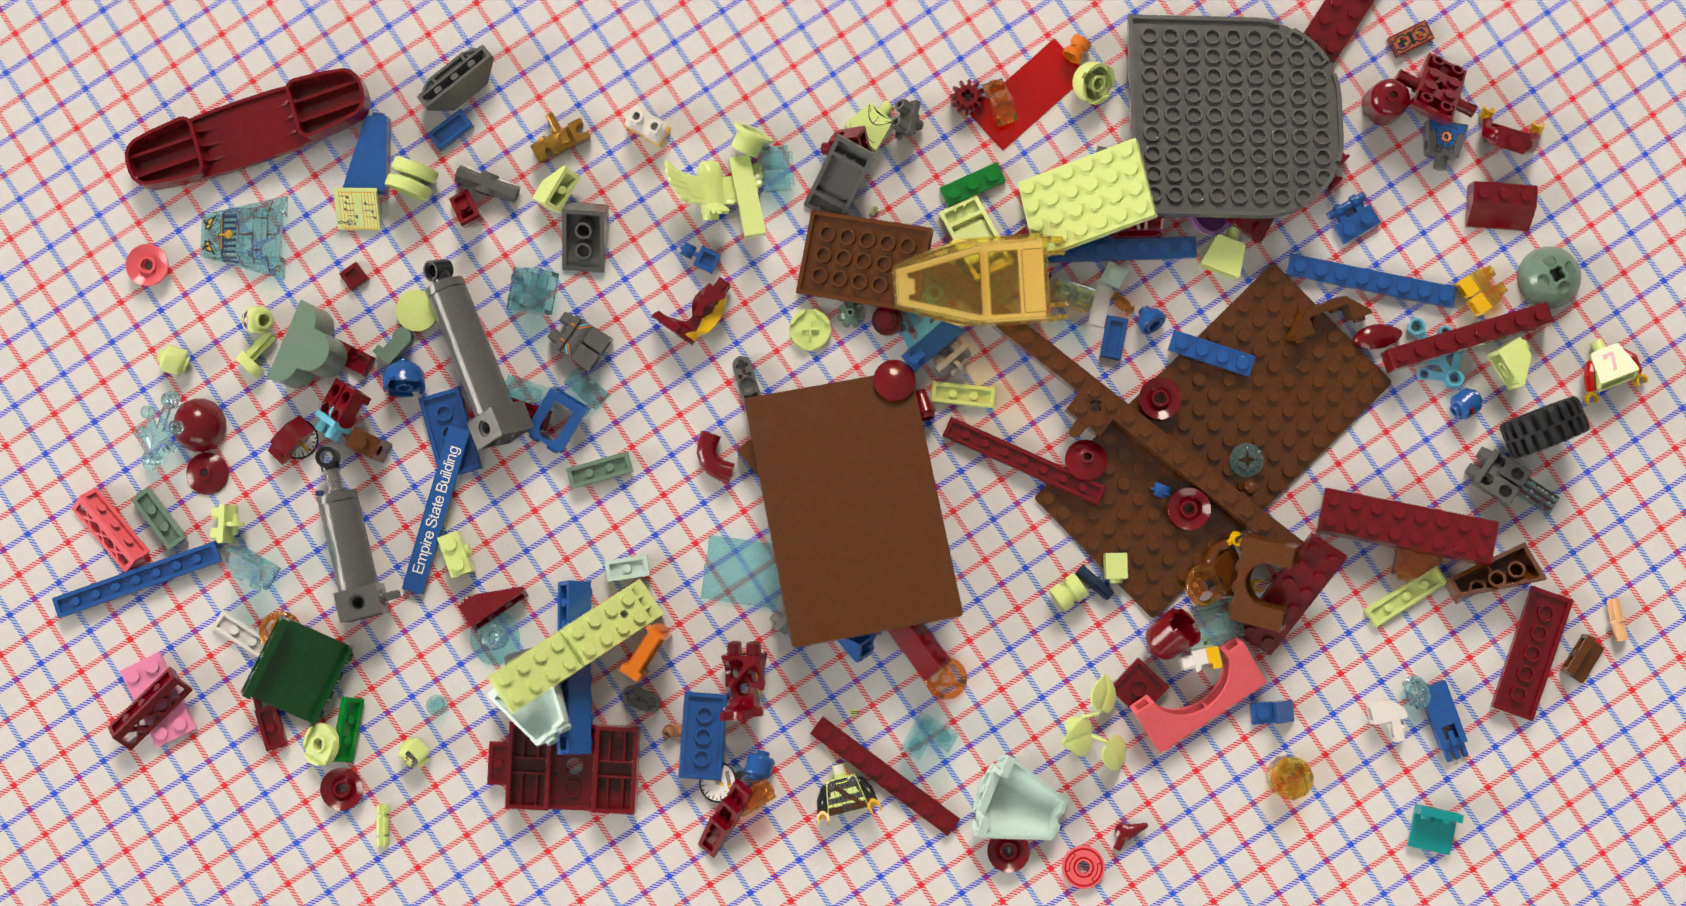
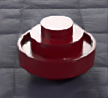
M878 307L873 313L872 325L880 335L893 336L902 328L903 316L899 310Z

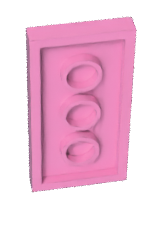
M157 652L120 671L134 701L168 668V665L162 653ZM178 686L171 691V695L181 693ZM185 700L179 703L150 732L157 748L198 728ZM167 701L159 702L156 705V710L164 709L167 706ZM152 717L143 718L146 725L152 721Z

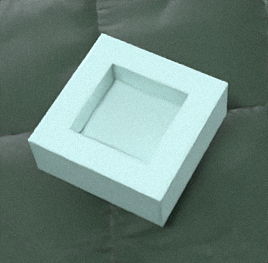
M1109 261L1099 281L1119 290L1128 270Z

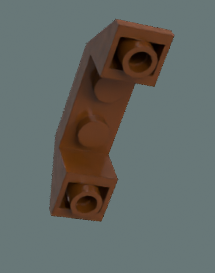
M1337 296L1300 309L1286 337L1288 341L1295 340L1296 343L1309 340L1308 336L1315 334L1311 320L1323 317L1322 313L1329 311V314L1342 310L1344 320H1353V323L1365 320V316L1372 314L1370 308L1347 296Z

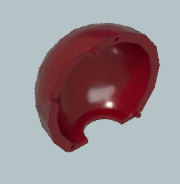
M194 398L179 406L173 421V435L183 448L193 452H206L215 448L223 440L226 433V418L222 409L215 402L205 398Z

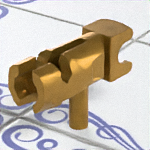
M553 112L545 117L552 128V134L547 137L542 136L530 147L540 164L548 160V151L556 156L575 145L579 146L589 141L591 136L589 132L577 133V130L583 126L581 118L568 123V126L561 129Z

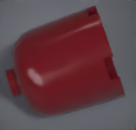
M1397 79L1381 80L1364 95L1362 99L1363 114L1373 121L1375 125L1385 126L1392 124L1408 108L1410 102L1409 90L1404 83Z
M1173 607L1153 622L1145 634L1149 652L1160 659L1170 660L1198 644L1201 640L1200 631H1195L1192 625L1195 621L1190 614L1182 608L1176 610Z

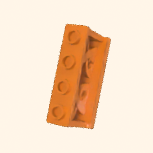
M662 623L647 625L645 629L649 632L631 660L624 662L619 671L636 682L646 678L649 670L646 669L662 643L672 637V634L669 633L671 629Z

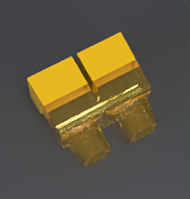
M1491 266L1483 269L1479 268L1453 284L1454 287H1457V291L1463 300L1471 297L1465 302L1476 317L1484 314L1501 301V297L1508 291L1502 282L1495 286H1492L1489 282V279L1496 275Z

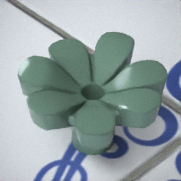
M850 302L847 303V306L840 305L839 310L842 313L837 315V319L839 321L844 320L843 326L848 328L852 324L854 328L859 327L858 320L865 319V315L860 313L863 310V306L861 304L854 306V303Z

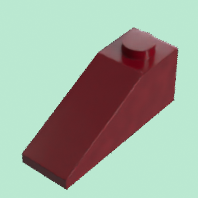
M523 586L479 593L464 598L457 607L476 632L528 596V593Z

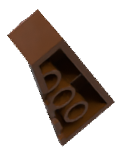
M1523 542L1494 556L1492 564L1488 567L1475 565L1448 578L1445 587L1455 604H1458L1477 594L1547 580V577L1526 543Z

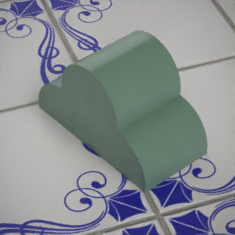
M304 300L300 301L267 379L290 388L298 389L311 383L315 375L321 378H331L343 370L347 362V351L344 344L339 339L333 337L334 322L328 312Z

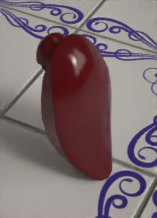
M1374 324L1359 330L1354 335L1353 342L1364 349H1381L1399 340L1403 332L1399 328L1390 325Z

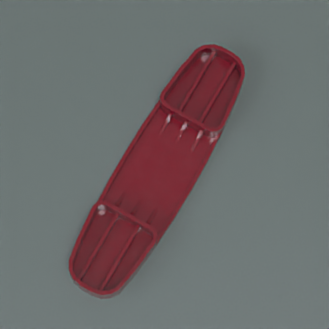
M346 68L321 71L292 78L286 86L234 101L190 119L184 116L177 117L139 135L127 145L125 151L127 170L135 182L153 191L174 188L233 173L314 144L364 120L371 107L370 95L364 81L355 72Z

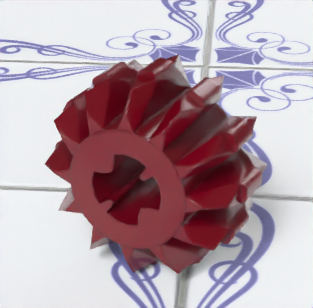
M971 79L967 80V85H964L963 81H959L960 88L953 86L955 93L950 94V99L954 100L951 106L957 107V113L964 109L965 116H968V110H971L974 115L977 114L975 107L982 109L983 105L981 102L986 101V97L982 95L985 92L984 88L978 89L979 82L974 83L972 86ZM966 94H970V101H965Z

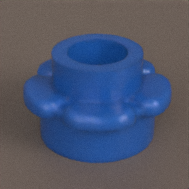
M1155 482L1154 487H1151L1154 490L1153 495L1164 499L1166 495L1171 496L1169 494L1171 487Z

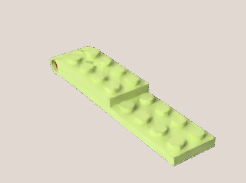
M639 579L498 669L487 678L510 713L513 714L660 618L664 613L643 581Z

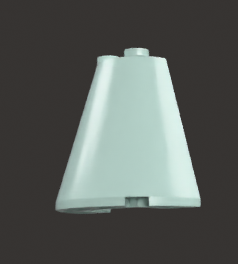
M560 683L513 714L510 713L494 688L487 694L489 699L537 746L545 743L547 746L556 743L559 740L558 736L567 732L572 727L569 722Z
M1005 754L999 756L997 764H991L987 769L975 797L973 812L976 814V820L973 819L972 821L974 834L979 838L1053 840L1060 830L1058 819L1061 815L1066 814L1069 800L1013 757Z

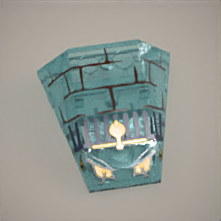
M288 196L202 214L200 256L285 280L286 259L281 257L283 217H287Z

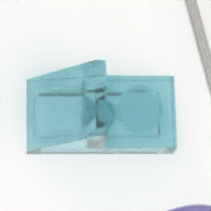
M579 367L564 381L569 388L596 411L610 396L609 393Z

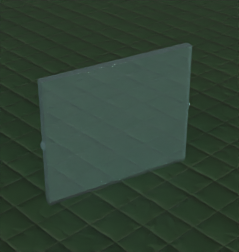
M710 535L706 563L704 564L705 570L701 598L776 609L780 583L772 544Z

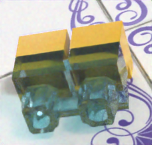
M1059 278L1055 283L1050 301L1067 307L1070 304V308L1088 313L1096 290Z

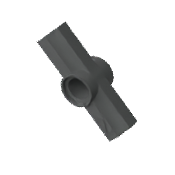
M461 164L457 168L454 179L456 183L473 188L480 194L488 197L495 196L514 204L518 199L521 188L517 184L500 179L499 176L483 170L481 172Z

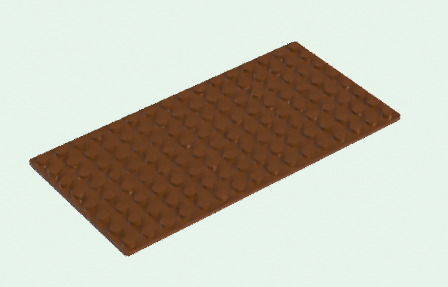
M1271 264L1197 336L1256 356L1249 377L1178 355L1157 376L1174 381L1181 391V406L1172 417L1158 420L1146 415L1140 407L1139 394L1129 403V405L1240 492H1242V485L1246 480L1256 481L1259 485V491L1255 496L1249 497V499L1263 510L1391 385V379L1325 313H1322L1323 317L1311 320L1315 334L1309 335V340L1296 343L1295 340H1287L1286 336L1298 311L1315 303L1276 264ZM1161 395L1156 396V401L1161 403L1163 397ZM1110 422L1102 434L1092 440L1098 443L1107 455V467L1104 473L1094 480L1107 486L1099 505H1093L1049 484L1035 496V500L1103 569V553H1127L1128 579H1122V583L1117 584L1150 617L1154 618L1201 573L1200 565L1205 561L1210 546L1225 538L1227 540L1230 539L1232 532L1238 531L1241 533L1246 527L1210 499V517L1202 527L1195 530H1184L1177 527L1168 515L1169 500L1176 491L1182 488L1195 487L1114 423ZM1084 455L1085 460H1091L1089 455ZM1155 482L1171 487L1169 493L1171 496L1166 495L1164 499L1153 495L1154 490L1151 487H1154ZM1188 504L1185 507L1188 512L1194 510V507L1191 504Z

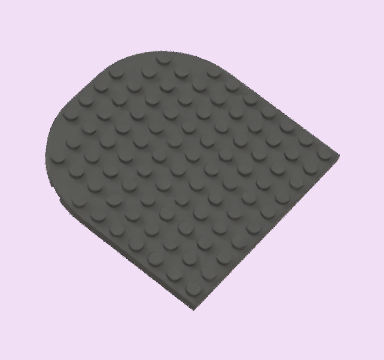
M1128 14L1130 139L1136 138L1138 140L1157 217L1275 218L1303 209L1326 190L1338 170L1343 154L1342 95L1338 76L1334 73L1328 56L1315 41L1296 28L1291 29L1280 24L1279 21L1267 18Z

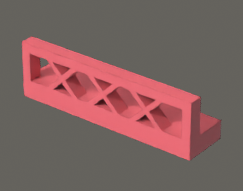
M97 487L80 495L71 508L124 572L130 571L137 561L148 556L151 552ZM81 505L86 510V513L81 509ZM123 555L129 561L128 563L123 559Z

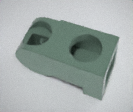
M398 328L394 331L392 339L384 348L378 345L373 352L385 363L391 365L397 362L413 344L414 335L405 328Z

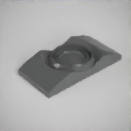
M838 134L803 205L815 211L846 215L876 154Z

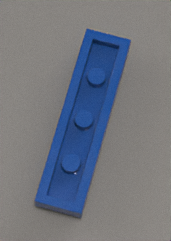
M1177 330L1173 331L1167 351L1246 377L1250 376L1256 357Z

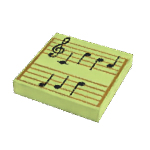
M334 188L338 229H381L377 188Z

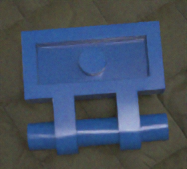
M1363 192L1357 195L1353 194L1348 197L1346 202L1333 206L1332 210L1326 213L1329 220L1335 217L1338 219L1339 223L1334 225L1333 229L1343 245L1381 222L1370 204L1362 208L1360 202L1367 199ZM1353 208L1355 213L1347 218L1344 212Z

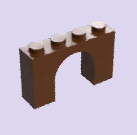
M1252 533L1241 539L1239 550L1242 553L1241 558L1236 563L1238 575L1237 580L1235 579L1232 585L1234 596L1228 606L1229 620L1276 632L1285 629L1289 607L1260 599L1253 591L1251 576L1253 570L1259 564H1271L1293 569L1297 566L1301 545Z

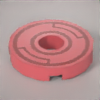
M1080 845L1070 849L1065 854L1062 861V872L1068 883L1074 887L1081 889L1094 887L1104 876V860L1100 853L1091 846ZM1081 861H1086L1089 864V869L1085 873H1081L1077 869Z

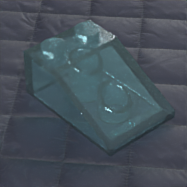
M227 546L225 549L226 569L232 572L230 574L232 577L240 581L243 579L250 582L249 586L257 591H261V589L269 590L281 567L246 547Z

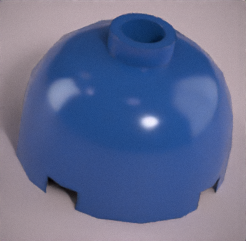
M408 359L397 360V362L389 365L383 373V391H389L390 396L400 398L412 397V392L419 391V394H421L426 389L423 370L419 365Z

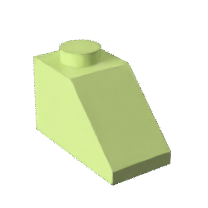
M562 166L541 182L532 199L546 209L560 214L581 177L566 166Z

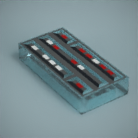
M1530 477L1517 494L1518 497L1545 515L1551 513L1560 499L1558 495Z

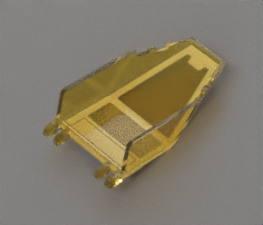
M1034 233L955 239L923 254L893 265L895 309L958 326L988 327L1067 320L1068 315L1066 314L1051 315V307L1064 308L1068 306V302L1050 303L1048 256L1065 255V250L1056 249L1048 251L1047 243L1064 242V237Z

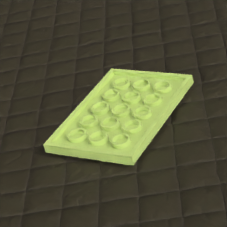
M1136 138L1018 182L1031 240L1043 239L1044 258L1157 217L1139 143Z

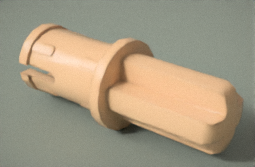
M1618 598L1609 599L1606 602L1610 616L1608 622L1612 625L1615 642L1628 640L1624 622L1626 618H1623L1620 600Z

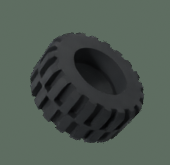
M1572 396L1506 421L1500 425V432L1510 456L1516 459L1577 437L1589 431L1590 424L1580 400L1576 396Z

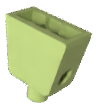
M1229 226L1225 236L1217 234L1198 266L1237 280L1241 274L1246 244L1237 241L1241 230Z

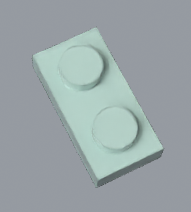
M647 554L604 561L607 582L650 576Z

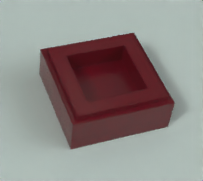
M354 262L339 273L352 292L369 280V277L358 262Z

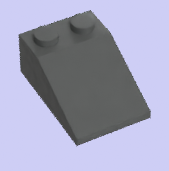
M567 202L562 208V270L605 272L609 205Z

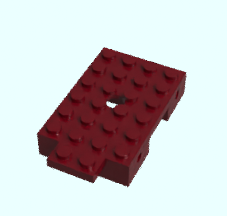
M510 721L508 741H489L487 784L506 785L505 809L542 811L550 809L591 811V813L635 815L637 812L641 726L592 724L591 754L557 755V742L550 746H547L546 743L537 746L513 721ZM571 758H578L583 764L582 771L577 775L570 774L566 768V764Z

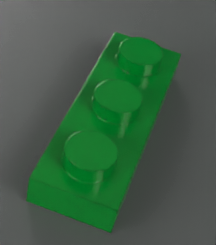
M998 162L948 183L939 189L949 208L976 194L978 195L1005 183L1006 179Z
M342 696L336 724V731L339 736V749L333 761L353 763L365 699Z

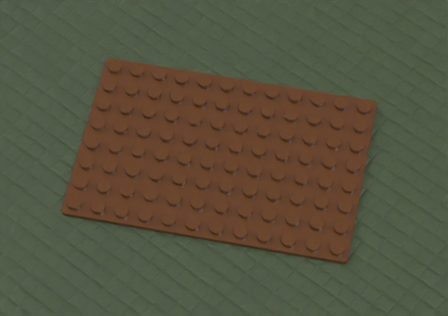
M873 375L745 399V409L791 644L794 648L959 618L963 614L915 388L907 398L889 402L876 391Z

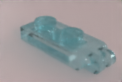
M509 374L505 382L511 398L523 400L536 406H540L550 389ZM554 403L552 407L558 409L559 404Z

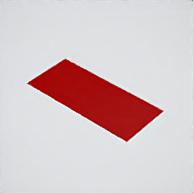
M1055 38L987 97L986 101L982 102V109L976 107L977 114L969 113L1002 151L1073 89L1074 73L1080 65L1069 61L1063 55L1064 48Z

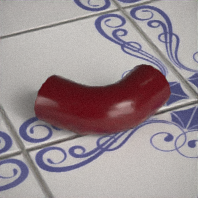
M701 431L696 451L700 466L709 476L729 484L735 463L723 460L719 456L718 445L721 439L720 436Z

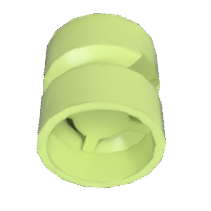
M1074 573L1063 579V584L1058 583L1049 589L1050 594L1064 612L1075 606L1074 601L1080 602L1089 595L1082 582Z

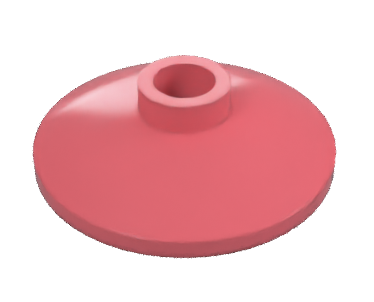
M139 245L127 256V274L133 282L139 285H156L164 279L168 272V258L165 252L155 245ZM151 262L153 267L148 270L146 266Z

